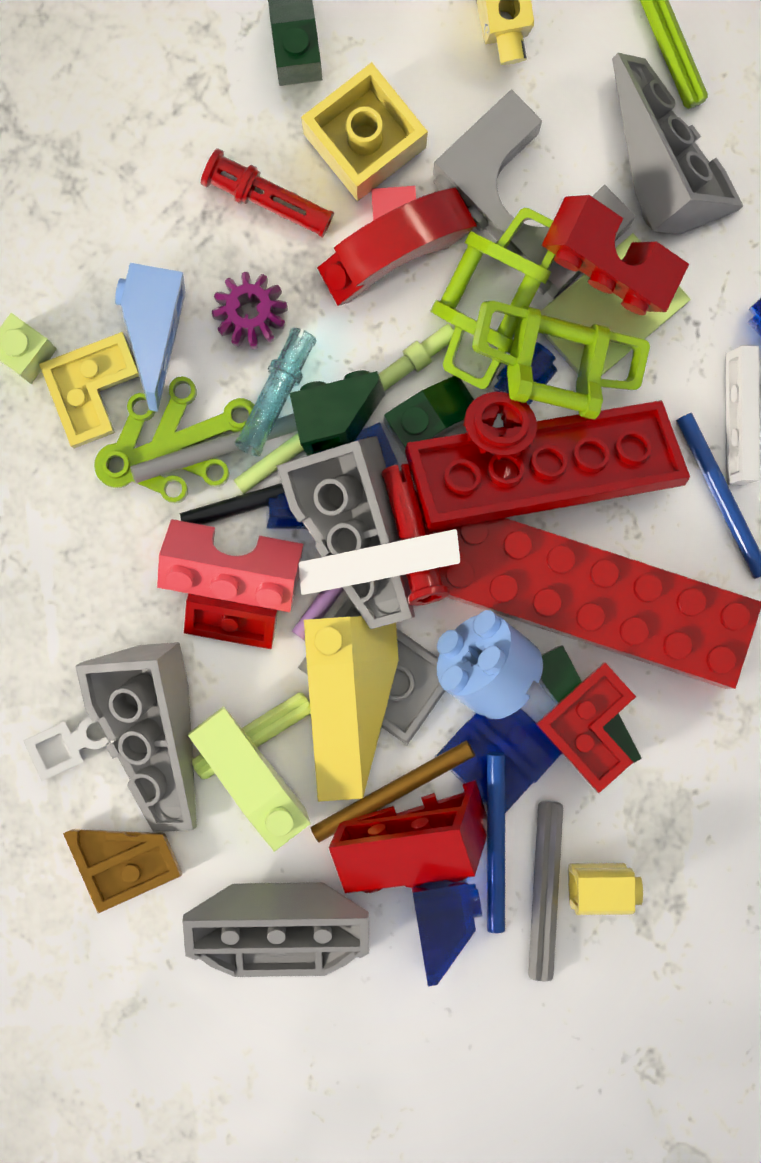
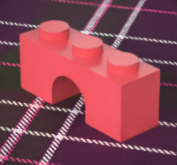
M171 519L159 553L157 588L279 611H291L299 579L298 564L302 559V543L259 536L257 546L252 552L242 556H231L215 548V527Z

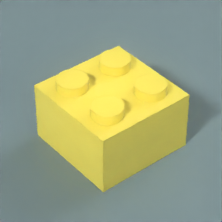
M372 62L301 117L303 134L357 202L371 192V189L376 188L421 153L427 146L428 131Z

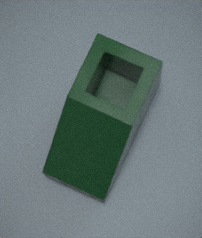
M366 370L354 371L345 375L343 380L327 384L322 381L310 382L303 385L300 391L289 393L300 444L306 455L310 456L356 440L385 395L378 371L371 373Z

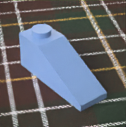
M130 263L126 279L120 278L118 281L115 303L116 305H121L125 327L148 408L151 411L158 412L185 298L183 272Z

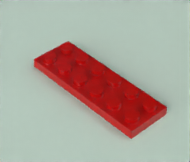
M662 400L601 410L596 419L581 417L577 414L537 421V432L531 447L523 450L518 457L507 455L498 460L495 454L489 452L481 454L479 447L474 442H468L467 433L409 442L405 449V455L411 468V475L428 532L685 486L690 478ZM506 427L496 428L499 437L505 435Z

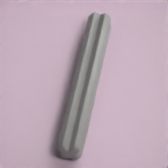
M541 801L538 804L528 975L532 980L543 982L551 981L554 975L563 805L556 801Z

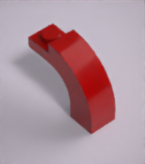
M456 187L437 191L410 201L360 228L334 247L336 253L318 266L317 269L337 306L350 303L379 279L403 264L420 256L448 249L477 227Z

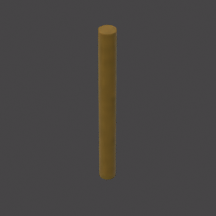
M467 740L365 796L363 799L311 826L315 839L319 843L335 834L340 822L375 812L475 757L471 745Z

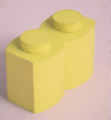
M625 863L569 864V904L571 909H575L576 915H632L635 913V905H642L641 877H635L632 868H627Z

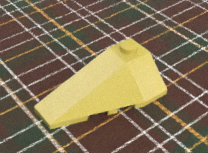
M362 616L304 620L318 802L363 799L399 661L396 623L370 629Z

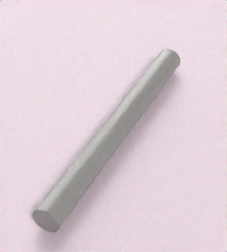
M294 413L132 465L130 469L135 483H139L297 431Z

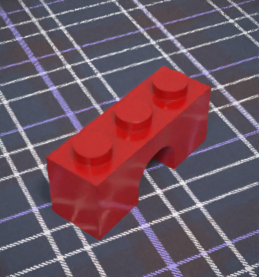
M590 195L566 196L541 245L555 254L554 261L568 270L581 271L590 277L588 283L592 287L604 293H614L623 299L621 305L635 314L644 316L647 312H667L689 263L657 241L631 242L626 255L621 260L616 252L615 237L624 218Z

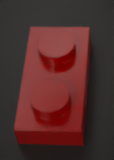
M188 593L184 634L272 649L278 610Z

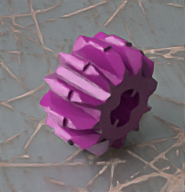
M243 272L241 275L242 285L237 286L233 279L227 278L225 284L230 294L224 292L215 293V301L222 306L212 310V317L214 320L223 321L218 327V332L221 336H226L233 332L232 344L239 347L245 336H247L251 349H257L259 344L257 336L262 334L269 343L275 340L269 328L270 326L276 329H284L286 325L285 320L277 315L288 311L287 302L276 300L282 294L279 285L266 289L268 284L266 275L261 274L255 284H252L249 272ZM250 303L253 308L255 303H257L258 315L250 319L248 314H246L245 318H242L244 314L242 306Z

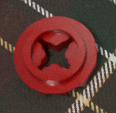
M490 392L477 397L469 405L463 424L467 430L468 442H474L479 447L481 454L485 452L495 454L498 460L507 455L518 457L523 450L531 447L537 432V420L530 406L526 402L511 400L509 393ZM498 414H501L503 426L507 428L503 437H499L496 428L493 427Z

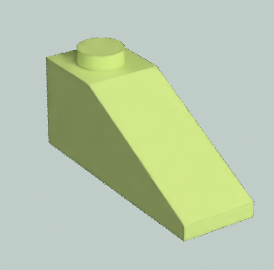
M224 706L188 733L191 741L246 818L274 852L311 824L305 806Z

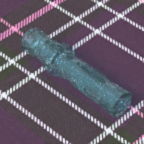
M292 328L278 359L272 360L268 367L270 375L239 437L235 440L236 447L247 454L251 447L253 448L251 455L261 456L262 449L290 395L289 393H291L293 386L300 384L303 378L301 370L317 342L316 338L305 330L300 338L301 329Z

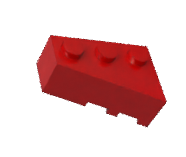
M476 780L462 784L463 793L437 800L435 793L421 797L423 805L396 813L395 807L391 806L340 822L329 845V850L344 892L362 891L364 893H373L383 888L398 886L413 888L428 882L444 880L458 882L468 877H474L487 838V814Z

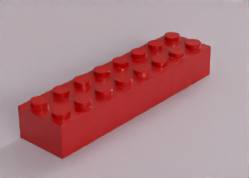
M419 502L427 535L453 529L457 530L460 563L438 568L442 584L449 588L450 594L447 598L480 609L491 610L496 614L724 689H736L760 614L761 601L508 518L428 532Z

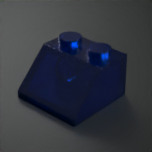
M466 879L458 882L448 880L428 882L412 888L428 987L438 985L476 931L474 918L482 917L481 902L476 884H468Z

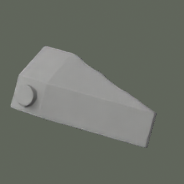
M617 53L612 58L631 174L635 195L642 208V217L646 224L654 232L682 234L740 210L743 204L727 172L717 158L710 162L695 143L701 137L693 125L688 127L672 111L676 105L675 99L647 60L641 57Z
M377 436L357 440L277 466L289 508L297 521L303 522L317 543L314 546L322 557L400 541L386 485L381 475V472L387 467ZM406 574L342 587L370 629L415 617L414 608L408 601L411 591Z
M180 643L138 645L77 664L75 667L85 710L92 722L97 720L109 741L106 748L112 759L118 757L130 779L127 786L152 831L194 830L197 827L192 741L188 736V733L191 731L189 690Z

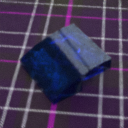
M520 708L512 715L501 719H489L485 715L474 713L438 751L435 757L467 740L475 753V757L450 771L463 784L476 780L482 801L487 805V753H505L506 813L531 784L538 781L562 753L535 724L536 722Z

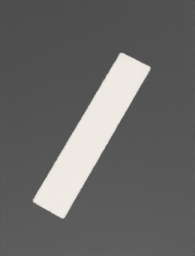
M453 529L299 562L301 594L306 595L459 564L460 553L457 530Z

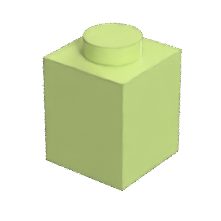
M10 313L0 327V362L32 384L41 372L39 364L50 360L57 348L46 337Z

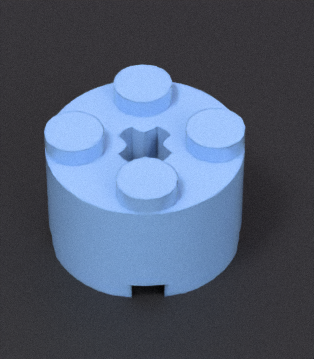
M485 610L479 615L469 618L455 630L446 631L437 643V651L440 653L437 662V677L442 688L475 713L485 715L489 719L505 718L518 711L530 698L526 692L533 680L537 683L540 681L543 671V660L538 647L491 610Z

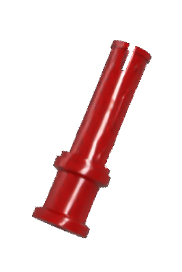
M218 148L214 150L203 171L201 185L205 187L213 185L233 195L234 201L239 204H247L250 201L318 234L322 238L324 237L333 219V211H328L296 193L260 177L261 172L258 171L257 167L253 165L245 167L225 157L223 150ZM226 172L236 177L237 180L229 179L221 175V173ZM255 188L263 190L264 194L254 191ZM277 197L305 211L306 215L274 201L273 198Z
M397 464L381 472L400 541L427 535L409 464H402L400 471ZM438 568L406 574L411 590L408 601L412 606L437 602L450 594L449 588L442 584Z

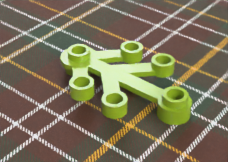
M183 376L177 377L169 385V395L171 398L152 441L137 448L135 446L145 421L150 420L154 416L155 411L148 410L144 415L135 414L134 405L139 400H146L144 393H137L130 397L127 403L129 416L117 443L103 447L95 458L94 468L96 475L100 481L109 487H125L132 482L135 483L130 466L185 449L228 431L234 433L256 426L260 420L259 412L250 400L237 398L225 406L222 414L177 431L187 405L191 404L197 396L196 386L191 379ZM188 384L191 387L189 396L183 399L176 397L175 389L177 386ZM238 408H244L249 412L248 419L243 423H237L232 419L233 412ZM115 457H120L124 461V467L118 473H113L109 470V462ZM210 459L182 468L202 477L212 487L223 486L228 481L230 475L227 465L219 459ZM214 465L221 466L224 470L223 477L218 481L210 480L207 475L209 468ZM160 475L136 483L160 493L166 501L173 504L184 501L188 495L186 482L181 477L175 475L166 478ZM179 482L182 485L181 494L174 498L169 497L166 493L168 484Z

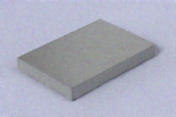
M347 597L333 618L361 616L350 598ZM397 629L399 661L382 728L408 745L445 690L440 685L437 677L438 657ZM305 657L298 668L308 675L307 659Z

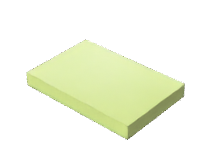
M634 233L616 247V252L621 260L626 255L631 242H641ZM584 274L543 308L541 315L588 327L598 324L608 327L611 332L645 340L691 299L679 286L667 312H647L644 316L638 315L625 309L621 305L623 299L614 293H604L592 287L588 283L590 277ZM543 334L578 374L585 344ZM609 341L602 375L633 349L630 346Z

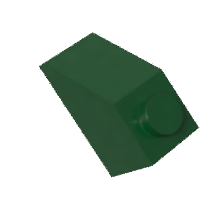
M268 0L279 86L322 81L321 59L312 0Z
M452 376L421 390L384 414L383 423L405 455L407 443L443 437L462 425L466 411L474 401V398L463 381L456 376Z

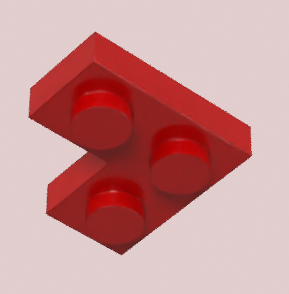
M603 662L535 723L597 793L605 789L633 763L603 729L612 718L636 698L635 694L606 662Z

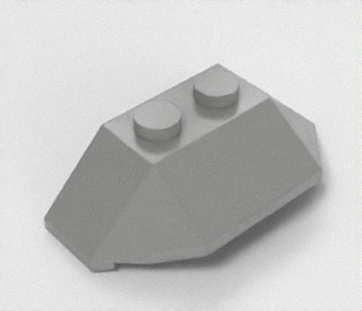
M323 882L231 884L183 914L185 956L194 960L200 959L210 967L234 977L325 976L347 965L356 957L361 958L369 954V912Z

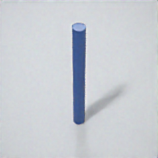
M691 412L677 419L676 422L753 578L761 577V551Z
M502 752L487 753V931L490 933L505 932V753Z

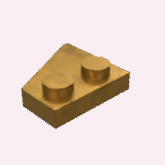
M72 829L63 833L97 913H101L183 875L165 833Z

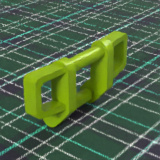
M523 208L518 212L497 244L472 231L469 232L464 242L468 246L441 300H435L430 310L431 313L455 325L443 361L444 370L479 389L489 388L501 363L492 359L486 374L482 378H477L456 366L455 357L464 331L474 335L477 320L456 310V307L484 253L525 274L510 305L519 308L530 306L541 282L546 284L552 273L549 269L554 261L555 254L548 250L539 266L506 249L526 220H534L550 228L553 220L529 208ZM505 314L497 331L489 328L487 342L497 347V350L501 352L511 353L518 318Z
M485 301L480 306L472 348L476 353L508 365L507 378L511 400L525 403L530 399L579 412L581 417L596 419L600 414L603 403L601 387L624 390H637L641 387L650 344L644 339L611 332L606 326L593 324L591 327L541 315V311L533 307L525 306L519 308L497 301ZM494 312L518 318L510 355L490 347L487 343ZM538 333L585 344L576 381V392L533 381L531 363ZM609 341L627 345L633 349L629 374L624 381L601 379Z

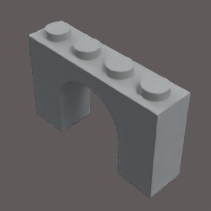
M512 89L434 162L433 175L436 177L433 182L437 189L441 191L456 187L477 225L475 228L481 232L486 229L497 240L496 244L514 219L505 209L499 198L497 178L502 169L539 134L542 120ZM604 185L592 197L624 218L616 233V241L630 228L636 216ZM523 223L506 249L540 266L548 249L541 245L549 228L535 227ZM553 261L549 269L552 272L546 284L541 282L537 292L542 295L547 292L555 299L582 272L568 270Z

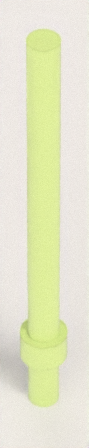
M447 323L423 342L415 341L402 351L404 356L379 373L384 391L413 370L418 373L432 363L431 357L450 344L454 332L453 328ZM298 433L234 479V482L243 494L278 470V465L289 462L304 451L300 444Z

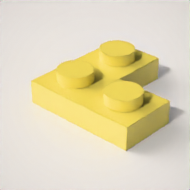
M123 332L39 364L68 441L73 449L115 433L100 391L139 377L137 365Z

